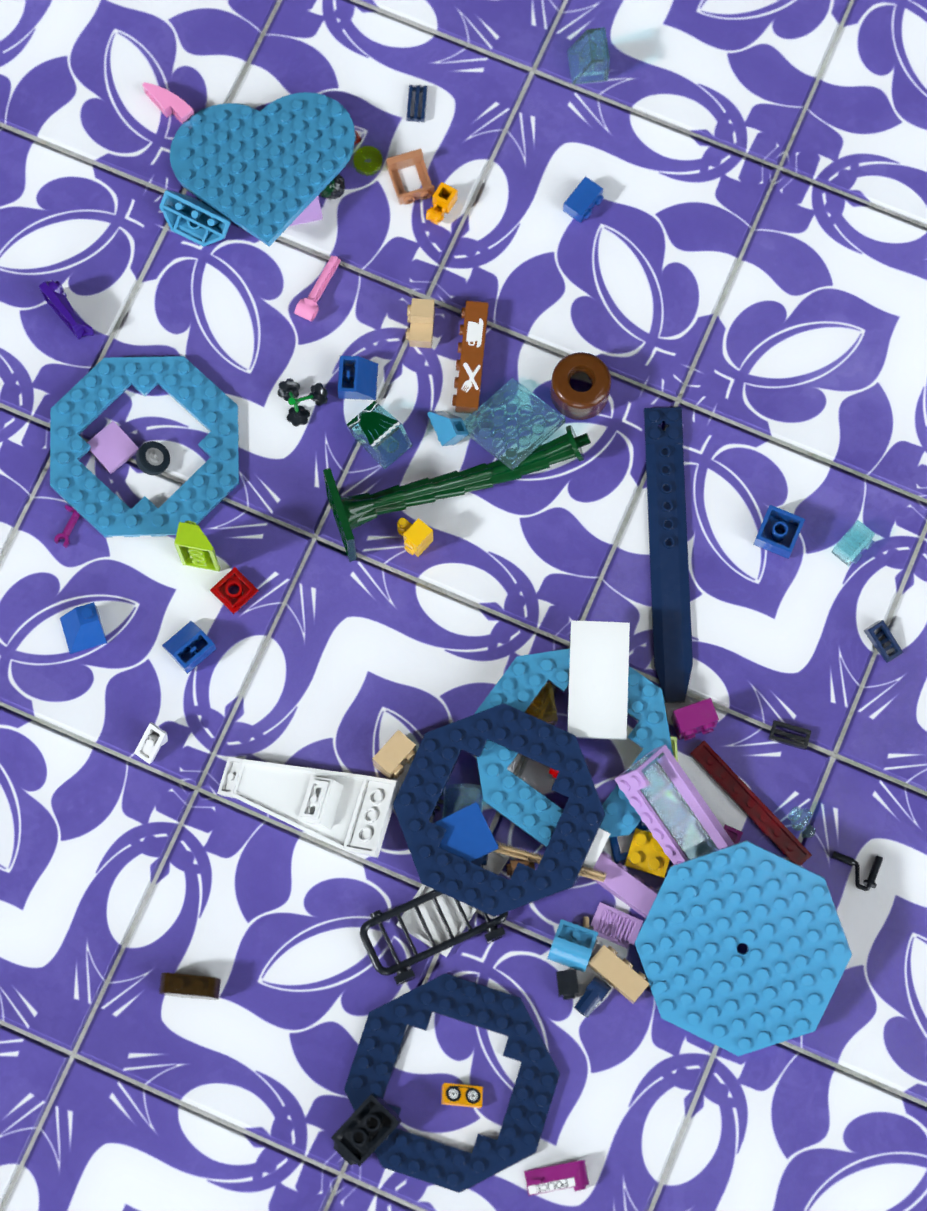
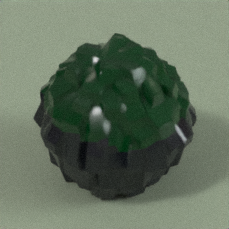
M338 174L320 195L329 200L340 198L345 190L344 178Z

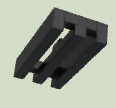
M774 720L768 740L806 750L811 730ZM776 726L801 734H805L806 737H801L798 735L777 730ZM774 734L802 741L804 744L774 736Z

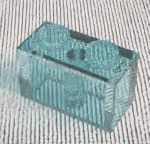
M857 520L834 546L831 553L848 567L852 563L856 564L863 556L861 552L864 549L868 550L875 541L872 539L875 533Z

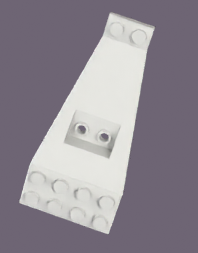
M228 757L217 794L243 801L346 852L378 858L400 782L367 775Z

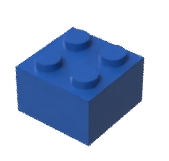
M769 505L753 545L789 559L805 519Z

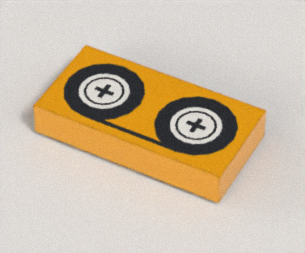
M452 1083L442 1084L441 1104L472 1108L482 1107L483 1087Z

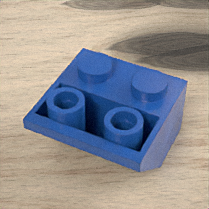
M340 355L339 399L376 400L378 363L359 356Z
M192 621L162 645L187 674L216 650L215 644Z

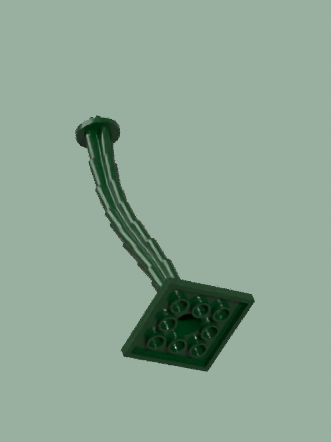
M569 425L566 427V434L543 445L541 443L517 455L511 454L489 464L483 463L460 472L456 470L431 479L427 477L402 486L396 485L373 494L363 493L340 496L331 468L324 469L326 494L349 562L357 560L352 530L377 518V515L406 510V507L433 503L438 499L462 496L466 492L492 488L495 484L520 479L523 475L550 468V465L577 457L579 462L584 461L581 447L591 443L588 434L585 433L577 437L574 429Z

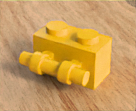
M400 518L397 521V531L404 538V549L409 554H415L419 557L433 542V530L419 518L413 524L405 518Z

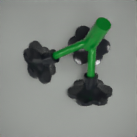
M288 378L286 381H281L278 385V396L283 397L290 405H294V407L289 409V414L286 418L295 427L300 424H307L308 417L310 416V412L304 406H298L301 401L311 399L315 401L317 406L326 404L328 401V391L326 388H323L322 383L312 385L311 393L297 398L300 385L294 382L293 379Z

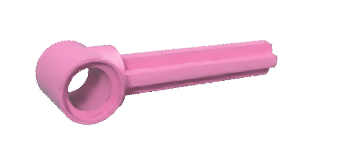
M331 256L308 298L300 299L294 314L310 322L315 319L319 309L317 302L341 262L337 256Z

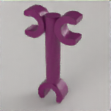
M65 505V509L68 512H73L63 532L56 535L54 541L58 544L60 539H65L63 546L67 548L70 544L68 537L80 514L73 507Z

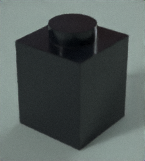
M576 969L556 971L558 997H563V1000L575 999V995H579Z

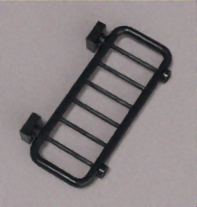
M432 890L384 913L381 910L371 913V919L364 922L360 928V938L375 970L381 975L386 976L396 973L397 976H394V980L397 986L416 978L413 970H408L407 967L484 931H487V934L484 935L487 944L505 937L506 933L503 926L498 928L497 925L506 920L508 912L491 920L487 913L482 912L486 922L472 928L460 901L454 899L468 928V931L454 937L436 897L443 893ZM431 899L450 936V939L438 945L435 944L418 905ZM415 908L432 945L431 948L417 953L400 916L401 913ZM394 916H397L414 953V956L401 962L382 922ZM377 924L396 962L395 965L387 968L381 965L368 936L369 928Z

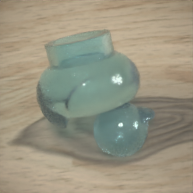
M794 807L788 814L792 828L796 831H802V838H812L815 835V828L812 825H808L813 816L811 811L807 808L800 809L799 807Z

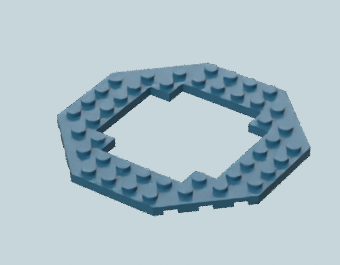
M184 356L103 358L51 408L50 486L105 538L113 536L158 537L176 535L179 522L192 521L198 525L239 484L238 405ZM131 385L144 397L157 385L161 386L210 431L198 444L210 458L159 508L144 496L131 509L79 461L91 449V446L79 435Z
M570 648L517 656L474 714L503 703L525 713L548 681L562 691H565L569 686ZM629 666L627 714L636 719L638 723L628 738L643 748L633 764L653 749L665 744L673 755L662 689ZM488 740L480 758L477 757L483 801L547 847L563 809L508 770V767L518 753ZM651 763L641 771L650 783L649 786L640 789L646 800L665 787L664 781ZM617 784L602 805L606 815L600 829L610 833L609 838L630 835L641 820V817Z

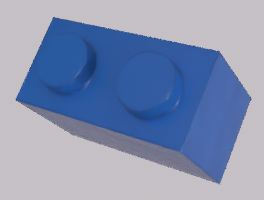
M585 176L564 202L563 211L580 223L584 218L588 219L593 211L592 208L595 205L598 206L603 200V188Z

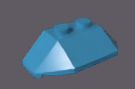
M165 190L159 208L163 212L171 231L203 247L225 239L231 224L227 217L192 196Z

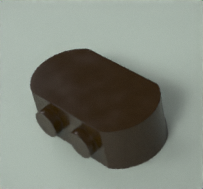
M161 973L159 994L173 997L219 1000L221 979L208 976Z

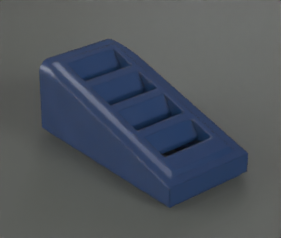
M879 620L864 630L886 663L903 653L884 620ZM879 628L881 631L875 634L874 631ZM884 635L885 638L879 641L878 638ZM889 641L890 644L883 648L882 645ZM892 647L895 649L890 654L886 653V651H888Z

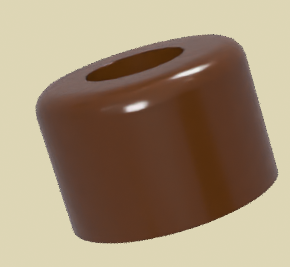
M585 352L573 353L560 360L552 374L550 391L551 399L556 409L564 416L575 420H585L598 415L604 409L609 399L611 387L609 369L600 358ZM577 372L586 373L591 379V389L585 392L573 390L570 386L571 377Z

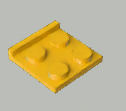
M635 828L624 866L664 878L670 861L669 857L664 853L658 841L652 836V833Z

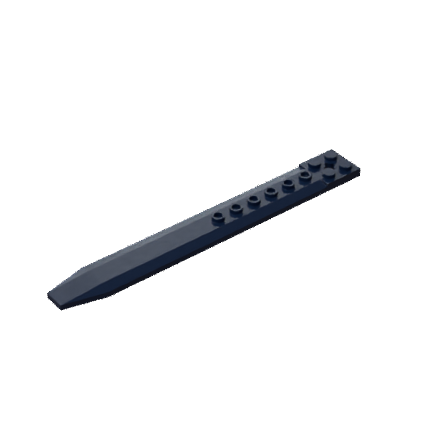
M682 407L644 408L654 667L665 703H685L693 666ZM665 423L668 427L665 431H662V428L658 427V425Z

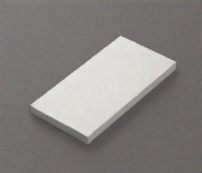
M571 620L567 732L576 735V738L627 739L630 623Z
M495 851L488 854L487 865H483V868L499 875L510 857ZM422 884L413 899L434 889ZM445 894L436 897L453 936L461 934L466 928V924L454 898ZM431 899L418 905L435 944L438 945L450 939L433 900ZM460 901L466 917L470 921L477 909ZM415 908L405 911L401 918L408 933L429 947H432ZM398 921V923L396 924V926H398L399 928L402 929V927H401V925H400V923H399V921ZM453 946L439 953L447 957Z

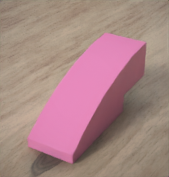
M146 82L142 84L144 93L166 117L173 114L183 124L194 115V110L174 93L154 84Z

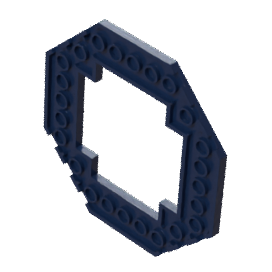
M504 703L425 733L393 803L421 883L493 917L572 888L606 815L576 735ZM488 740L558 771L559 773L551 790L569 798L537 870L518 862L510 880L439 848L447 829L430 822L461 751L464 750L480 758Z
M444 973L369 1012L344 1091L354 1111L372 1093L384 1099L407 1025L427 1031L432 1012L507 1036L508 1040L503 1057L519 1061L521 1066L497 1140L478 1134L473 1151L469 1153L396 1128L374 1151L382 1168L461 1193L536 1153L560 1073L520 997ZM388 1104L399 1116L401 1108Z

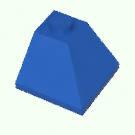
M94 602L76 607L60 618L70 654L107 644L99 612Z

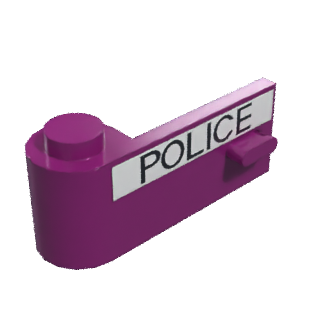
M585 1160L524 1171L529 1196L574 1188L575 1192L585 1190L586 1185H589Z

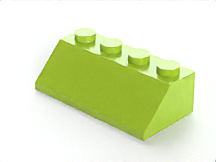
M192 521L179 522L174 545L182 565L220 572L221 568L214 548L200 527Z

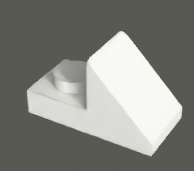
M149 723L134 754L147 763H152L160 747L168 741L167 732L154 723Z

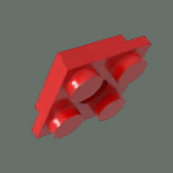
M236 567L210 589L233 614L259 592ZM231 586H238L239 592L231 594L229 589Z

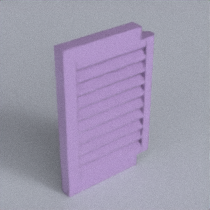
M600 902L590 926L593 927V931L598 932L597 936L628 949L630 944L634 945L644 921Z

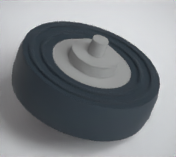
M149 441L138 449L136 463L144 473L159 475L168 468L170 454L161 443Z

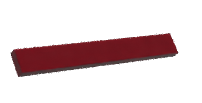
M705 741L690 753V756L790 862L801 866L812 856Z

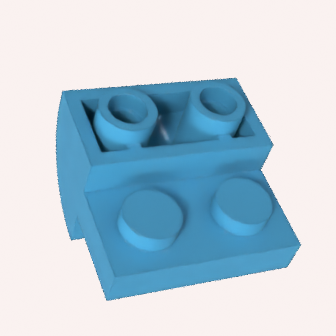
M561 919L547 959L585 973L598 932Z

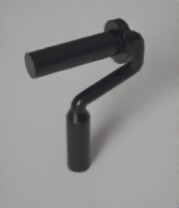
M836 851L833 852L831 858L850 866H855V885L858 889L868 891L871 888H876L875 880L883 861L881 856L875 857L869 876L863 881L864 885H861L859 863L854 858Z

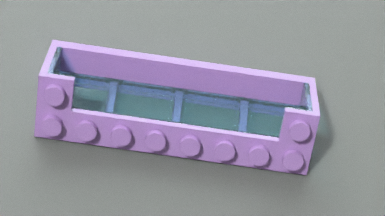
M666 744L653 749L614 779L673 865L734 845Z

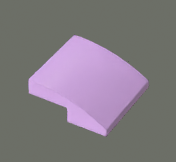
M114 421L87 442L91 446L89 451L110 474L135 455L139 449Z

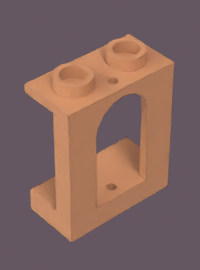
M421 148L386 159V167L400 205H408L418 199H428L435 193L434 185L431 183L423 160ZM415 165L422 188L406 193L398 170Z

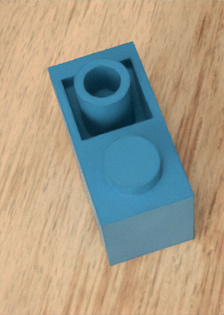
M430 411L427 413L442 446L455 445L469 434L461 417L444 411Z

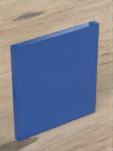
M477 802L434 823L447 829L439 848L469 862L499 849V845L496 843Z

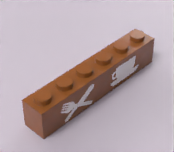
M466 301V307H462L461 318H464V325L460 324L459 335L463 336L462 342H458V353H461V358L456 361V371H459V377H455L454 388H457V395H453L452 406H456L457 413L478 414L489 303Z

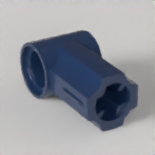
M595 976L574 1008L588 1018L612 987Z

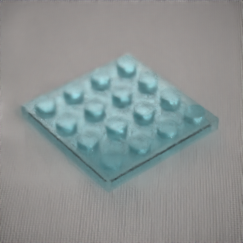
M511 378L463 422L469 437L513 470L557 431L566 420L565 417L518 381Z

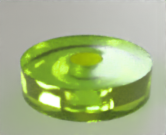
M372 146L359 148L353 157L356 171L365 176L378 173L383 164L380 151ZM370 159L371 162L367 163L365 160Z

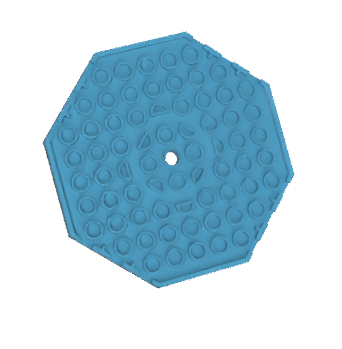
M748 840L672 865L635 940V946L661 1018L737 1056L814 1032L852 956L825 878ZM738 944H747L749 950L745 954L739 953L737 951Z

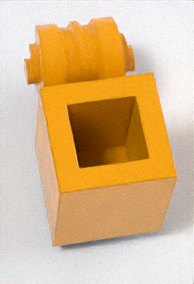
M441 182L432 196L433 207L426 211V220H430L436 225L443 221L444 214H449L458 199V190Z

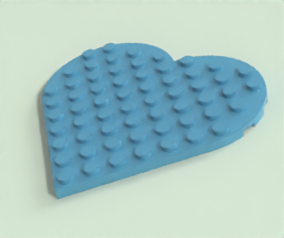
M303 92L283 96L268 104L261 111L242 104H218L195 113L181 125L171 144L170 163L177 180L186 190L270 247L347 165L353 154L356 133L353 121L347 110L336 100L318 93Z

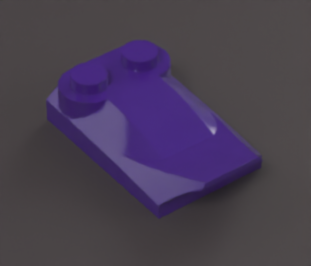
M44 281L39 285L44 300L78 340L84 336L95 335L92 327L75 315L71 304L66 298L67 295L63 291L64 288L58 281Z

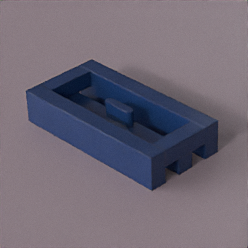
M409 85L407 121L425 122L427 86L420 87V85H416V87H413V85ZM416 92L414 117H411L412 93ZM423 92L421 117H418L419 94Z

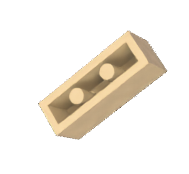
M603 945L589 961L588 966L634 1004L649 986L647 977L640 971L638 973L632 969L633 965L625 958L621 960L614 948Z

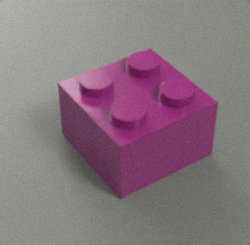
M709 698L674 710L671 721L678 739L684 738L687 741L695 738V734L702 732L704 735L714 731L713 728L716 727L719 718L712 700Z

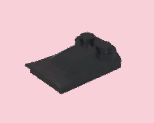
M372 1093L331 1137L334 1141V1149L350 1165L357 1164L361 1166L402 1121L398 1114L382 1098Z

